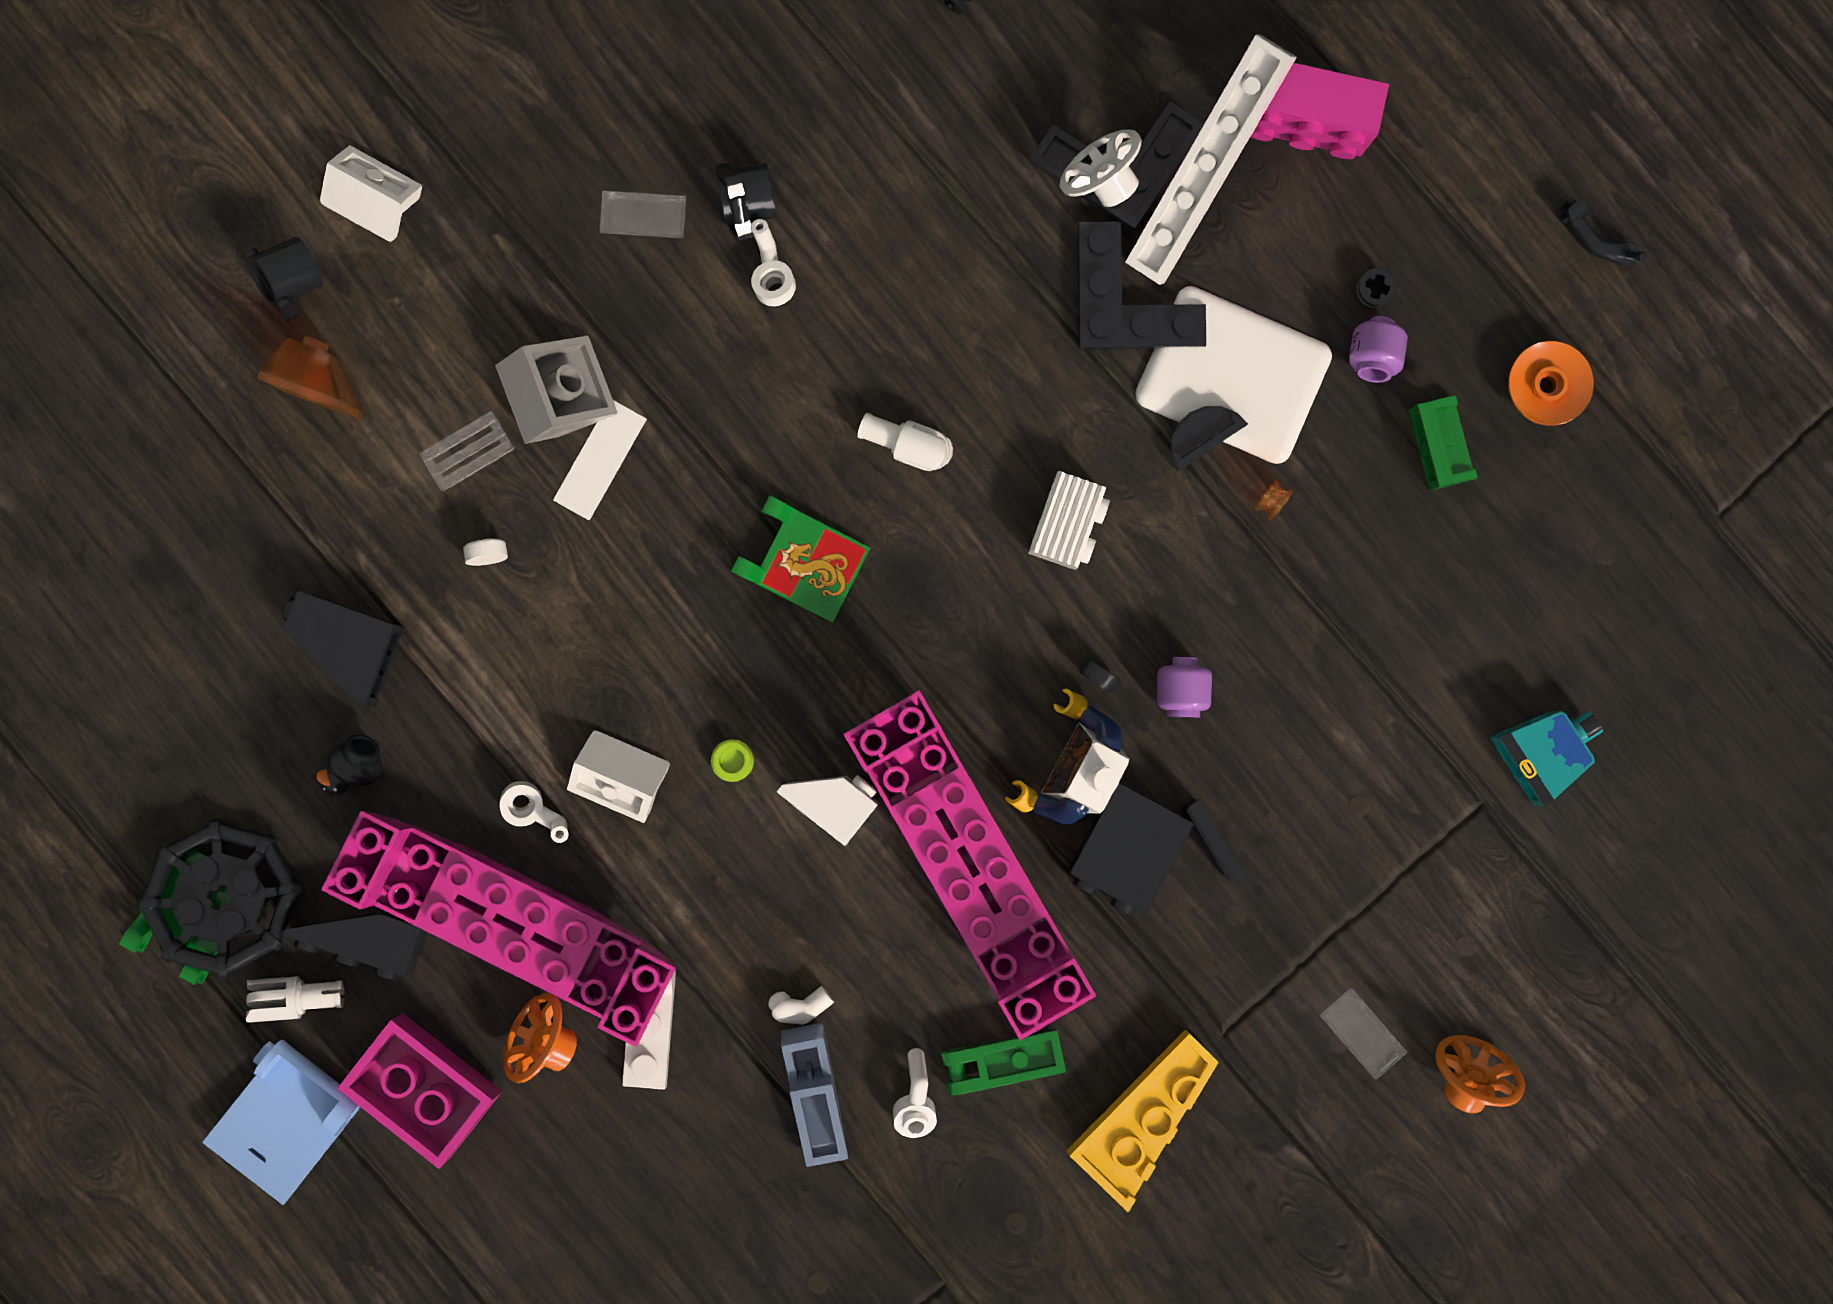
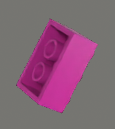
M1293 63L1250 137L1261 141H1271L1273 137L1287 140L1290 146L1301 150H1312L1314 147L1331 150L1330 154L1341 159H1354L1355 156L1361 157L1379 133L1389 84Z
M404 1013L389 1021L337 1088L438 1169L453 1156L503 1092Z

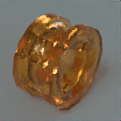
M1277 478L1254 506V510L1257 512L1260 510L1267 513L1266 518L1269 521L1275 518L1293 493L1291 488L1283 489L1280 486L1281 481Z

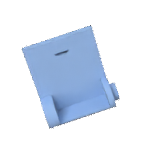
M282 1039L276 1045L269 1041L258 1052L253 1060L258 1065L254 1071L256 1076L202 1143L284 1205L354 1117L360 1106L337 1089L340 1083Z

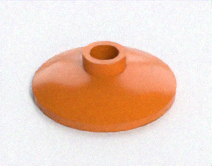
M1557 341L1540 342L1524 350L1514 361L1508 377L1509 395L1516 409L1528 420L1546 426L1561 425L1578 417L1589 404L1594 389L1593 373L1586 358L1574 347ZM1542 379H1548L1552 383L1551 393H1545L1541 390L1540 382Z

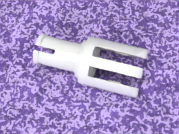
M866 413L858 430V438L866 439L891 449L895 460L921 470L932 471L940 469L948 464L952 458L953 447L949 438H946L943 433L911 420L897 425Z
M299 976L247 980V989L256 991L247 995V1006L258 1009H251L246 1012V1022L300 1019L302 1014H305L306 1009L343 1008L345 999L340 996L345 995L343 981L305 984L304 980H301Z

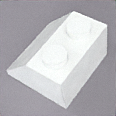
M859 775L853 781L847 776L788 782L783 784L777 791L778 794L844 846H846L879 803L873 797L877 790Z

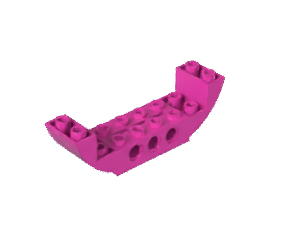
M920 690L845 733L844 736L864 771L869 774L996 994L998 1003L1019 1040L1026 1038L1096 997L1088 980L1060 935Z
M360 812L321 889L360 910L375 905L601 1018L597 1028L635 1047L638 1046L677 968L661 951L630 930L614 922L611 918L463 844H458L408 823L371 812Z

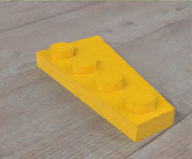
M1185 1029L1066 1150L1067 1153L1129 1212L1136 1201L1134 1196L1143 1181H1148L1156 1167L1155 1161L1166 1143L1170 1144L1178 1131L1176 1126L1186 1110L1191 1109L1219 1062Z

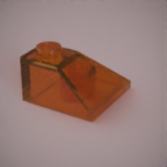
M307 336L303 337L302 343L287 338L259 371L258 380L281 392L361 420L363 410L339 359L326 352L329 345Z

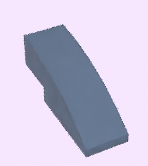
M823 1022L781 1030V1048L790 1083V1096L806 1167L848 1159L840 1106Z

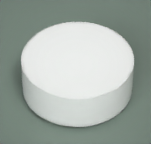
M501 539L477 540L466 544L463 548L467 565L494 564L508 558L506 542Z

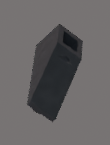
M385 911L297 925L285 929L283 936L294 939V946L299 949L318 953L320 949L335 953L334 960L340 963L359 966L361 962L376 967L374 973L381 977L399 980L400 976L405 977L415 971L428 932Z

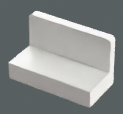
M349 145L327 163L320 202L329 209L391 242L397 237L402 213L420 198L422 185Z
M593 731L574 762L567 790L645 823L651 811L656 792L668 772L670 763L599 731Z

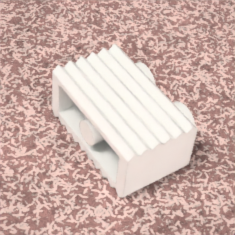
M1058 471L1028 554L1074 570L1078 568L1080 561L1088 564L1096 543L1095 539L1089 538L1094 522L1102 524L1110 500L1103 498L1106 487Z

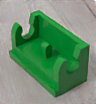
M1456 395L1417 404L1408 410L1429 491L1471 481L1478 477L1476 469H1473L1456 407L1458 404Z

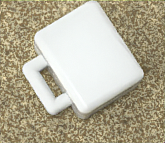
M1194 286L1183 288L1178 293L1173 305L1206 304V347L1154 349L1136 389L1138 403L1177 422H1180L1189 412L1203 406H1223L1237 412L1248 423L1247 426L1223 442L1274 464L1286 461L1293 450L1332 359L1331 349L1324 342Z

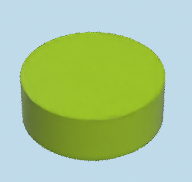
M736 739L723 741L716 746L712 753V769L719 778L725 781L735 782L742 780L753 769V752L743 741Z

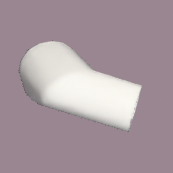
M820 986L804 1000L791 999L785 992H777L769 999L768 1006L772 1010V1016L777 1021L804 1025L832 1005L834 1000L823 986Z

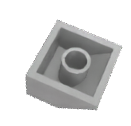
M589 336L522 346L495 365L525 444L557 438L618 414Z

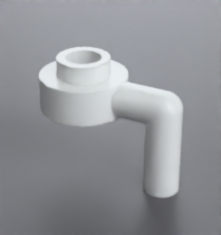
M757 219L751 224V230L760 250L762 264L753 272L751 284L759 301L768 306H779L792 298L796 289V282L791 269L785 263L778 261L776 244L767 222L763 219ZM775 283L782 284L779 289L769 291L771 285Z
M517 781L511 783L503 790L500 796V811L508 823L515 826H527L536 821L550 829L551 837L555 842L562 843L567 840L568 828L566 819L543 806L542 795L535 785L526 781ZM518 795H524L528 797L529 803L527 806L519 808L513 804L514 798Z
M914 1048L907 1054L911 1079L910 1093L900 1098L893 1107L896 1130L901 1135L910 1138L927 1135L934 1129L937 1122L935 1105L926 1096L928 1077L924 1052L919 1048Z

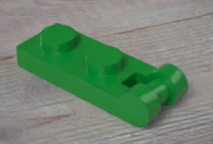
M1057 1028L1032 1033L1022 1040H1019L1018 1036L968 1047L952 1048L940 1053L943 1066H948L950 1080L947 1081L949 1095L952 1096L1066 1072ZM977 1061L979 1075L967 1076L964 1063Z

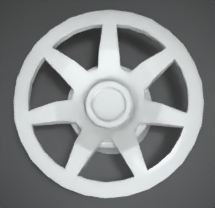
M1119 130L1107 134L1088 145L1074 157L1064 170L1059 184L1062 192L1068 196H1081L1094 191L1101 203L1106 207L1115 206L1126 200L1134 193L1139 184L1129 165L1140 150L1142 141L1140 135L1135 130ZM1123 138H1131L1127 141L1122 142ZM1107 143V151L1102 155L1097 148ZM1088 154L1093 161L1090 165L1080 162ZM1070 176H1075V177L1068 183Z

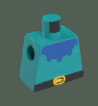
M1552 710L1494 734L1490 737V740L1532 805L1545 807L1595 762L1594 756L1585 743L1602 733L1603 729L1597 718L1589 711L1570 721L1563 710Z

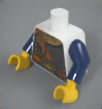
M1063 689L1062 691L1070 697L1069 705L1065 708L1054 704V709L1070 718H1080V723L1078 722L1041 792L1042 794L1038 796L1035 790L1022 781L1016 780L1012 784L1022 790L1021 795L1015 800L1005 797V799L1021 812H1029L1034 808L1036 814L1062 824H1073L1087 813H1101L1105 809L1129 763V758L1121 749L1123 746L1122 729L1119 724L1093 706L1087 707V699L1084 696L1071 690Z

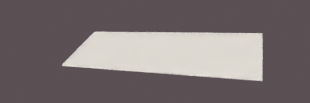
M614 400L613 402L618 414L596 423L553 501L587 520L591 519L647 420L645 417Z

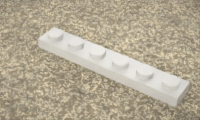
M1255 35L1125 263L1159 285L1165 283L1297 58L1296 56L1262 35Z

